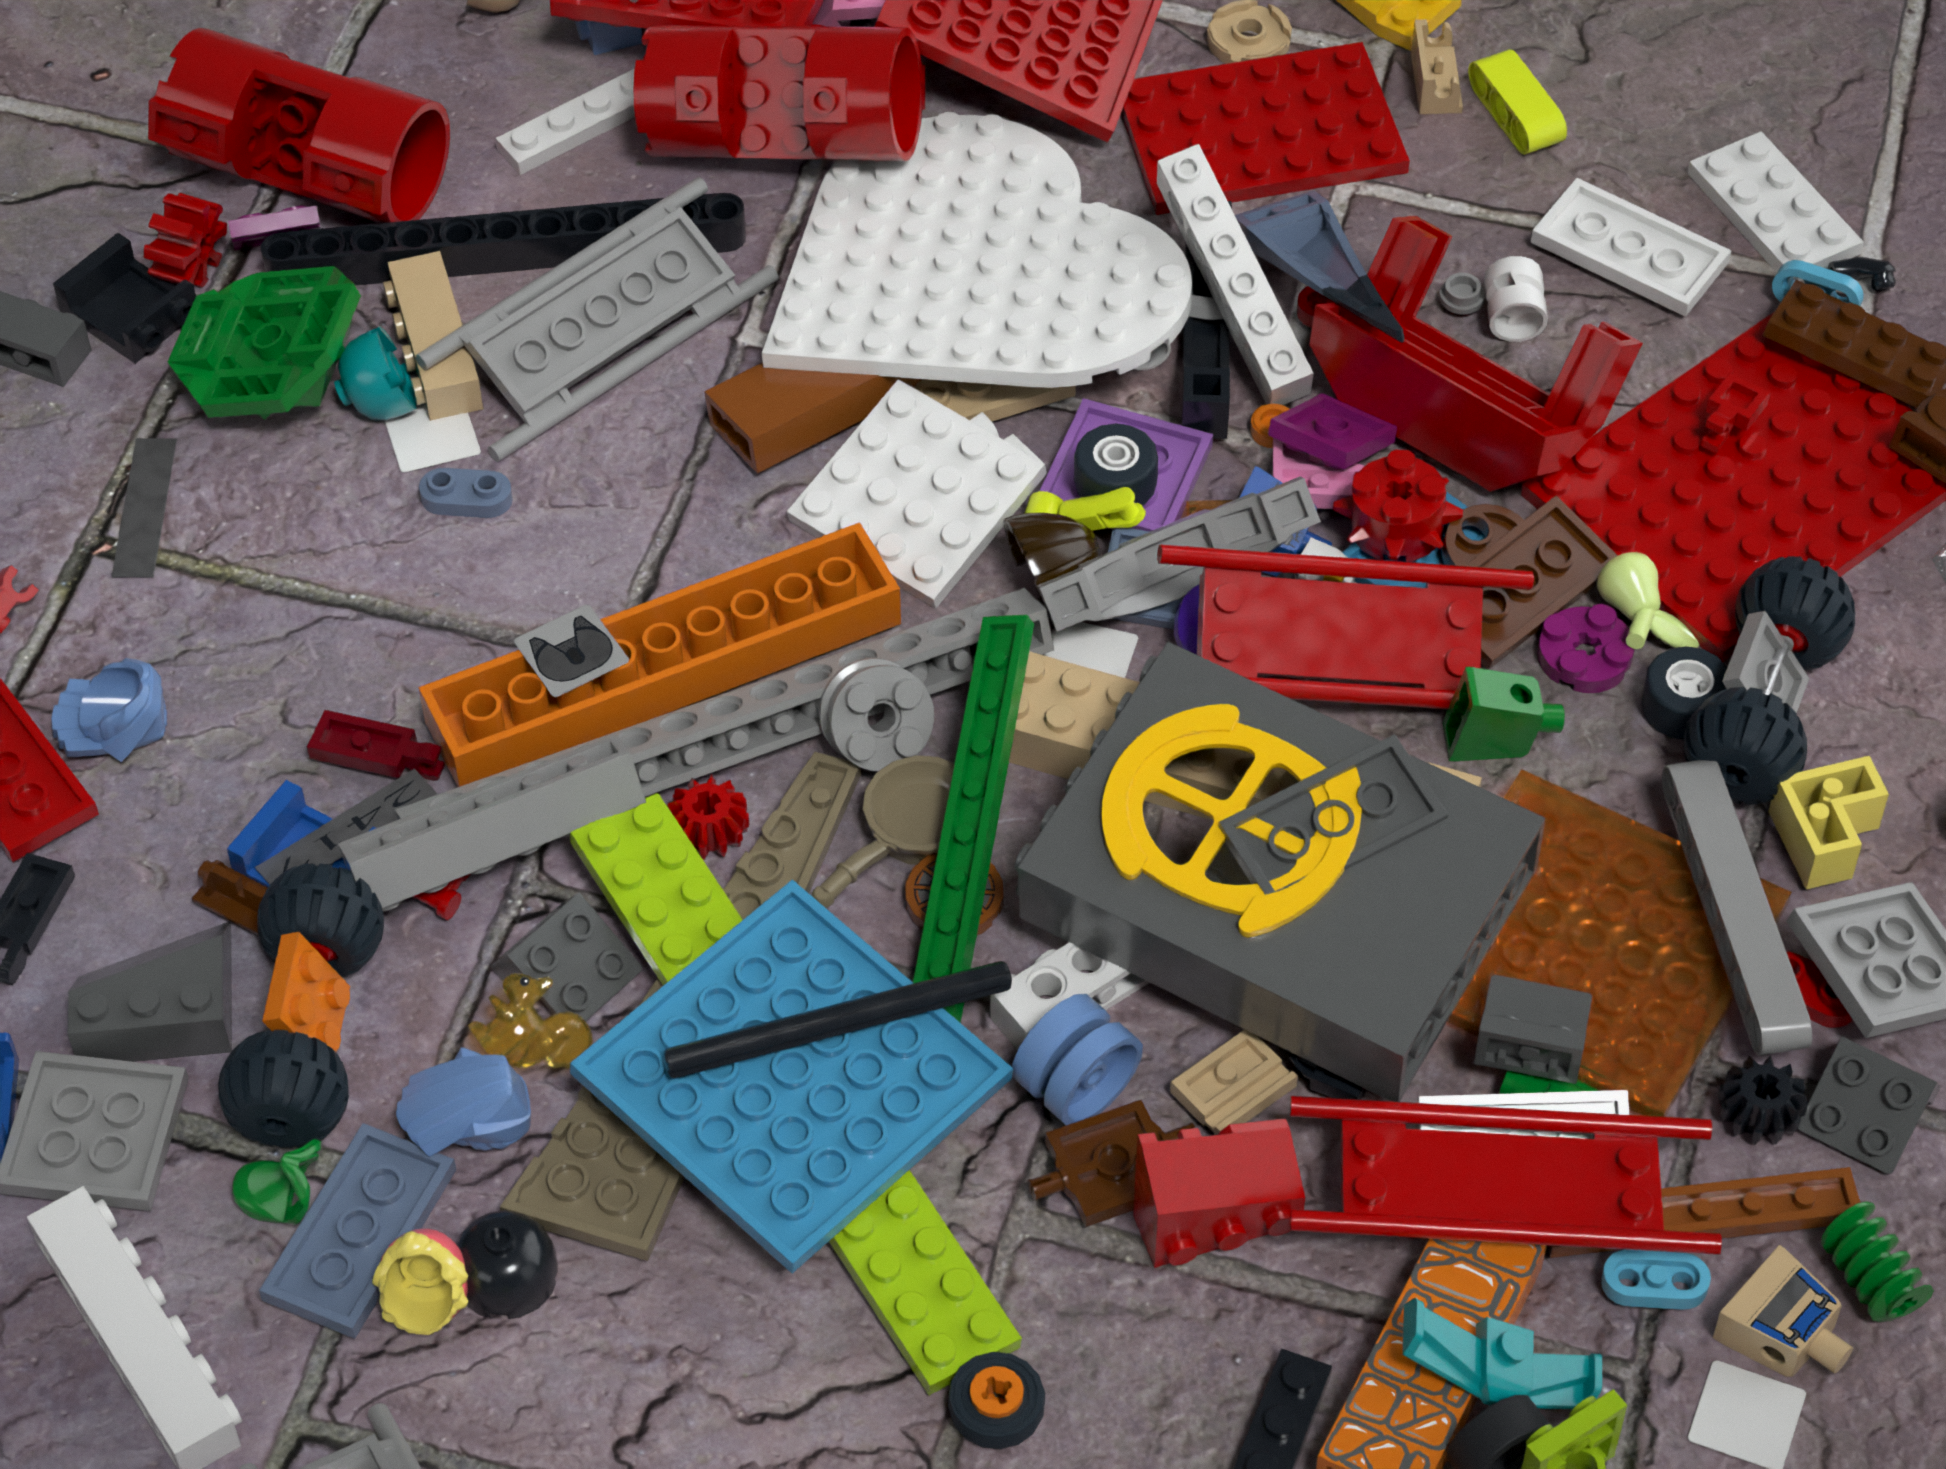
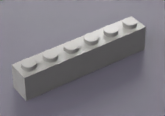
M614 734L338 843L345 866L347 870L353 873L355 882L361 878L369 884L372 893H376L382 905V911H388L400 905L402 900L422 892L432 893L439 891L452 880L467 874L484 873L493 868L495 863L515 855L523 856L534 853L545 843L560 837H570V832L593 821L633 809L642 803H646L631 752L619 736Z

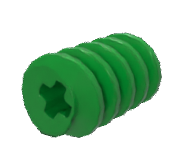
M1867 1201L1857 1203L1836 1217L1822 1235L1821 1245L1826 1253L1833 1255L1832 1261L1837 1269L1845 1272L1844 1279L1848 1285L1856 1288L1855 1294L1861 1304L1868 1305L1867 1312L1873 1321L1889 1322L1902 1318L1923 1306L1932 1297L1934 1290L1931 1285H1923L1914 1289L1913 1286L1920 1281L1923 1275L1919 1268L1902 1271L1911 1259L1907 1251H1899L1890 1254L1899 1242L1895 1234H1887L1879 1238L1878 1236L1885 1230L1887 1222L1883 1217H1876L1867 1221L1866 1219L1873 1214L1876 1208L1875 1205Z

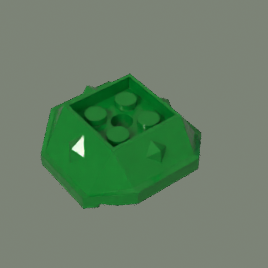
M335 266L258 272L232 282L219 292L213 289L195 297L167 362L208 418L257 414L265 420L272 413L288 412L291 408L320 406L336 365L345 350L352 317L361 295L354 283L349 278L347 279Z

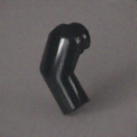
M1861 256L1832 261L1828 265L1829 270L1850 276L1855 280L1871 278V287L1875 291L1892 289L1896 285V279L1893 274L1896 272V269L1889 261Z

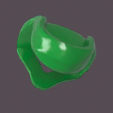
M313 1139L299 1149L286 1152L282 1155L280 1162L260 1160L243 1165L236 1172L232 1183V1196L235 1203L247 1216L255 1220L297 1225L307 1213L310 1204V1185L304 1173L309 1165L318 1159V1151L321 1149L322 1141ZM295 1192L299 1200L292 1206Z

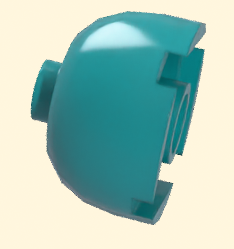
M380 326L358 336L347 344L338 362L341 379L334 381V385L339 398L345 406L353 403L359 413L372 420H389L417 409L415 406L417 404L413 394L411 377L409 372H407L405 363L399 364L393 354L398 349L387 332Z

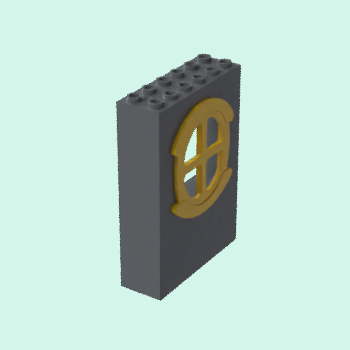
M1167 642L1158 657L1152 655L1146 661L1140 674V684L1134 693L1127 692L1122 697L1116 709V720L1108 731L1102 729L1098 733L1091 747V757L1084 768L1077 767L1072 772L1066 785L1065 797L1059 806L1053 804L1049 807L1040 825L1041 833L1033 845L1026 843L1019 852L1014 869L1018 871L1016 896H1019L1020 918L1389 1101L1400 1102L1534 876L1538 867L1546 818L1408 754L1447 811V819L1344 870L1352 852L1431 813V811L1356 843L1360 831L1362 808L1357 801V792L1361 781L1357 767L1309 791L1315 808L1327 800H1339L1346 803L1354 814L1352 829L1343 836L1332 838L1325 837L1316 830L1314 836L1310 838V846L1307 853L1297 859L1296 865L1288 873L1269 882L1273 889L1277 891L1304 877L1303 879L1285 889L1266 895L1258 884L1231 885L1213 882L1206 878L1205 872L1226 839L1218 826L1219 822L1246 809L1273 768L1280 767L1288 771L1300 782L1380 742V740L1175 644ZM1209 748L1243 750L1251 753L1255 758L1233 794L1226 800L1214 798L1170 777L1164 771L1166 766L1172 760L1184 754ZM1152 792L1161 793L1212 818L1214 822L1194 855L1186 864H1175L1167 858L1156 846L1146 828L1143 817V803L1145 798ZM1332 806L1324 809L1319 814L1318 820L1325 830L1339 832L1347 827L1349 816L1344 809ZM1254 818L1236 828L1242 829L1268 843L1269 835L1275 826ZM1283 830L1274 838L1275 846L1288 854L1298 853L1305 845L1304 839H1300Z

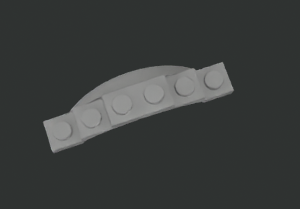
M1299 476L1261 493L1255 494L1252 492L1214 509H1203L1121 543L1118 549L1079 564L1078 569L1039 584L1037 587L1053 628L1058 632L1084 620L1100 621L1147 610L1185 597L1188 591L1199 584L1203 567L1158 564L1157 551L1160 544L1271 552L1285 543L1293 533L1321 521L1305 479Z

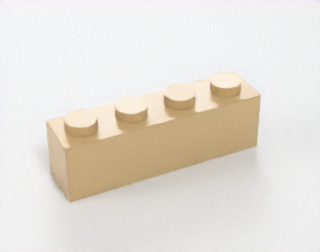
M437 251L388 262L390 281L383 282L388 307H397L398 313L392 314L397 339L407 340L408 345L401 346L407 372L416 371L417 377L411 378L416 404L425 403L430 421L483 410L479 378L472 355L465 346L428 370H423L416 360L418 353L463 326L441 252Z

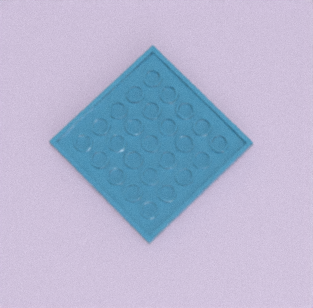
M791 880L570 1063V1074L793 1274L1012 1079L1013 1068L945 1009L940 1008L678 1078L669 1077L663 1061V1052L666 1048L914 984L794 880Z

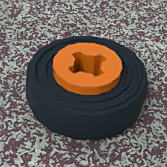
M990 1352L975 1356L959 1368L950 1383L948 1408L953 1424L966 1440L982 1448L1004 1449L1019 1445L1034 1434L1043 1418L1045 1391L1040 1376L1027 1361L1013 1354ZM994 1392L1006 1395L1005 1399L995 1397Z

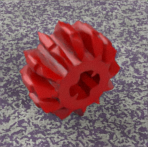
M711 774L706 783L699 784L691 777L688 790L675 788L672 796L673 802L667 803V807L695 849L699 850V855L703 860L706 859L709 852L713 851L725 857L727 845L741 846L743 833L748 832L750 825L749 813H747V800L743 792H735V787L732 785L731 780L716 785V780Z

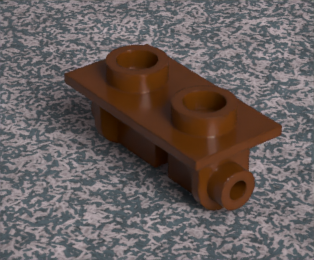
M209 860L204 861L198 870V878L202 879L203 885L192 897V901L259 936L257 925L258 907L268 888L229 868L220 860L213 862Z

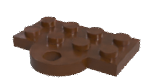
M1557 496L1553 497L1525 520L1515 512L1498 505L1479 504L1463 509V518L1450 522L1442 540L1444 545L1441 548L1445 565L1532 571L1534 574V584L1531 590L1483 587L1481 663L1488 670L1543 628L1544 621L1549 615L1567 609L1597 585L1598 574L1609 560L1618 556ZM1474 526L1484 534L1485 539L1480 541L1469 539L1463 533L1462 527Z

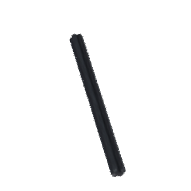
M998 961L669 1047L663 1052V1061L669 1077L678 1078L1008 991L1011 988L1012 976L1007 963Z

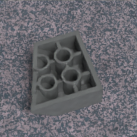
M230 921L79 976L68 991L67 1034L74 1055L136 1062L230 1053L232 1051Z

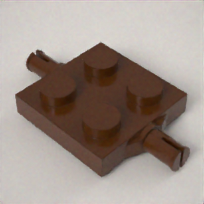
M1138 1100L1046 1132L1045 1144L1055 1162L1056 1171L1034 1179H1028L1027 1183L1030 1194H1032L1033 1200L1037 1201L1040 1198L1060 1191L1065 1192L1074 1202L1085 1227L1133 1211L1137 1134L1155 1133L1158 1141L1178 1139L1177 1135L1180 1130L1192 1129L1195 1126L1191 1122L1188 1125L1164 1133L1151 1120L1142 1100Z

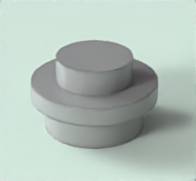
M1456 273L1451 275L1442 285L1439 298L1443 307L1448 311L1456 314H1471L1482 307L1485 292L1480 281L1474 275Z

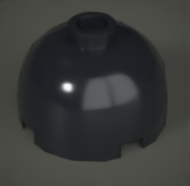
M509 1210L489 1212L471 1222L459 1235L456 1245L462 1252L465 1269L468 1274L467 1307L478 1315L491 1318L490 1313L496 1315L507 1314L508 1319L521 1318L539 1309L552 1295L556 1285L555 1277L558 1272L556 1249L544 1227L530 1216Z

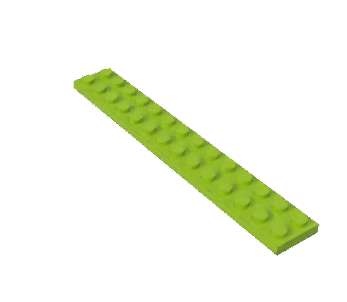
M659 793L645 798L646 803H642L633 809L593 821L571 831L570 843L664 986L743 919ZM910 1170L829 1241L928 1395L950 1385L959 1368L973 1357L990 1352L1012 1353L1020 1349L1021 1336Z

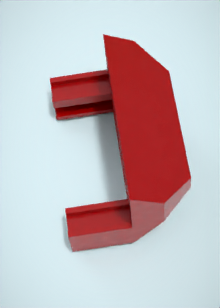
M1418 216L1392 218L1367 275L1386 306L1403 328L1404 342L1395 340L1335 302L1315 305L1309 344L1337 399L1397 426V438L1488 491L1506 488L1560 471L1604 424L1643 342L1605 321L1601 322L1598 328L1592 324H1584L1549 394L1416 318L1453 236Z

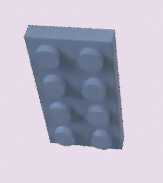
M363 1123L259 1289L262 1301L355 1339L380 1298L379 1288L373 1285L372 1279L383 1254L396 1238L406 1232L423 1227L457 1170L455 1159L440 1153L428 1157L420 1146H417L415 1143Z

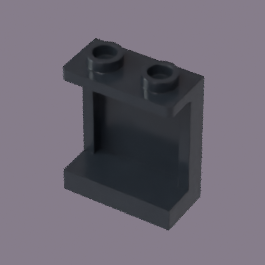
M116 233L53 283L60 312H68L84 320L87 332L134 364L148 353L156 350L163 341L184 325L196 294L194 285L186 279L175 286L168 281L151 277L148 274L149 268L134 258L131 241L120 233Z

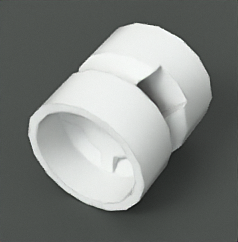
M1522 256L1506 257L1491 264L1485 272L1484 284L1488 301L1489 327L1492 333L1499 339L1509 342H1522L1533 339L1541 334L1547 326L1548 315L1544 297L1543 274L1539 264L1532 259Z

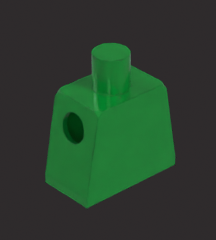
M1465 667L1442 722L1449 761L1524 757L1529 753L1538 732H1562L1565 713L1562 704L1542 703L1539 682L1532 676Z

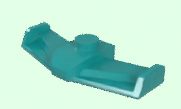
M1416 1298L1404 1304L1402 1355L1478 1397L1483 1404L1491 1406L1502 1399L1514 1395H1528L1537 1408L1573 1409L1582 1400L1590 1396H1594L1597 1399L1602 1391L1601 1354L1533 1353V1330L1486 1317L1476 1324L1475 1336L1424 1307V1303Z

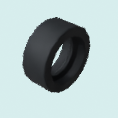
M1514 1395L1502 1399L1472 1418L1456 1434L1448 1446L1446 1458L1454 1469H1520L1524 1460L1527 1440L1534 1432L1548 1425L1549 1422L1528 1395Z

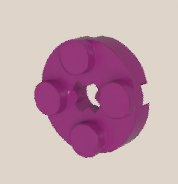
M1596 604L1592 607H1572L1549 615L1543 624L1537 652L1542 670L1557 684H1559V679L1566 683L1573 684V691L1599 693L1616 687L1624 679L1625 673L1631 668L1635 649L1627 645L1626 637L1629 628L1622 620L1617 618L1616 611L1609 605ZM1581 644L1593 646L1595 650L1593 655H1587L1585 650H1576L1575 648Z

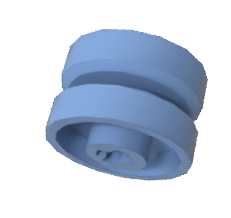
M1075 994L1061 1001L1048 1011L1029 1031L1018 1048L1012 1063V1077L1035 1098H1044V1106L1061 1122L1069 1125L1098 1115L1111 1105L1135 1074L1142 1058L1143 1044L1120 1022L1110 1023V1015L1088 994Z

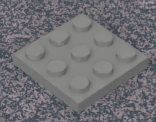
M1913 882L1793 909L1786 922L1865 1038L1946 1019V929Z
M35 1051L0 1163V1194L58 1200L84 1186L94 1203L103 1199L107 1206L151 1211L189 1080L186 1068Z

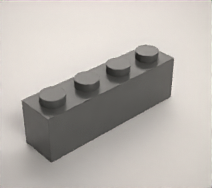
M0 290V365L64 387L92 351L84 320L74 314L62 313L42 306L34 300L22 299Z

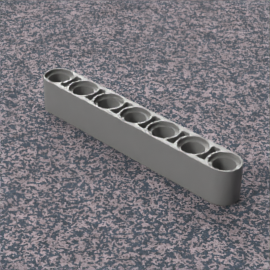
M1697 760L1665 765L1662 769L1664 796L1754 1052L1757 1056L1810 1048L1812 1045L1811 1020L1718 763L1716 761Z

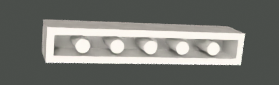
M82 1186L27 1216L36 1244L177 1469H202L241 1447L235 1428L236 1425L242 1422L238 1410L227 1394L218 1398L211 1385L217 1381L208 1362L202 1354L193 1358L185 1346L191 1343L188 1332L176 1314L167 1318L160 1307L166 1304V1300L155 1279L151 1275L143 1279L136 1267L142 1265L130 1240L125 1237L118 1241L112 1231L113 1228L117 1227V1223L105 1201L101 1199L94 1203L85 1187Z

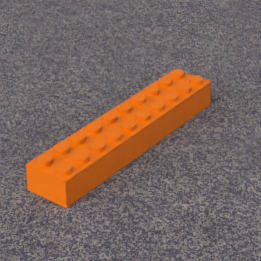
M859 522L600 619L625 652L629 661L565 694L553 697L520 650L418 687L424 721L436 745L441 747V755L457 787L662 716L900 625V587Z

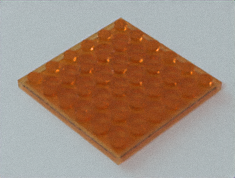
M1521 770L1504 796V799L1546 818L1538 867L1447 1022L1479 1036L1490 979L1493 975L1590 993L1592 1001L1577 1081L1597 1091L1628 1090L1630 1110L1645 1116L1666 1117L1735 998L1681 842L1527 771ZM1760 878L1777 925L1789 904L1792 892Z

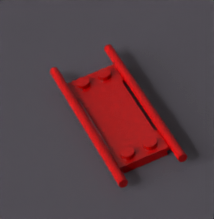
M1163 544L1159 545L1157 551L1158 564L1203 567L1199 582L1197 655L1290 699L1448 709L1465 667H1481L1483 587L1531 590L1534 584L1533 572L1524 570ZM1261 571L1426 583L1425 588L1262 577ZM1257 675L1422 686V688L1260 678Z
M1304 1096L1290 1097V1117L1342 1120L1340 1137L1341 1212L1291 1209L1290 1231L1721 1254V1233L1664 1230L1658 1137L1711 1140V1119ZM1405 1123L1593 1134V1139L1406 1129Z

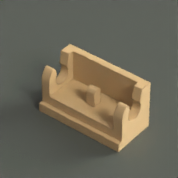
M1415 20L1411 58L1419 114L1462 113L1461 89L1454 47H1451L1452 29L1450 24L1444 22L1442 35L1431 38L1428 37L1427 20Z

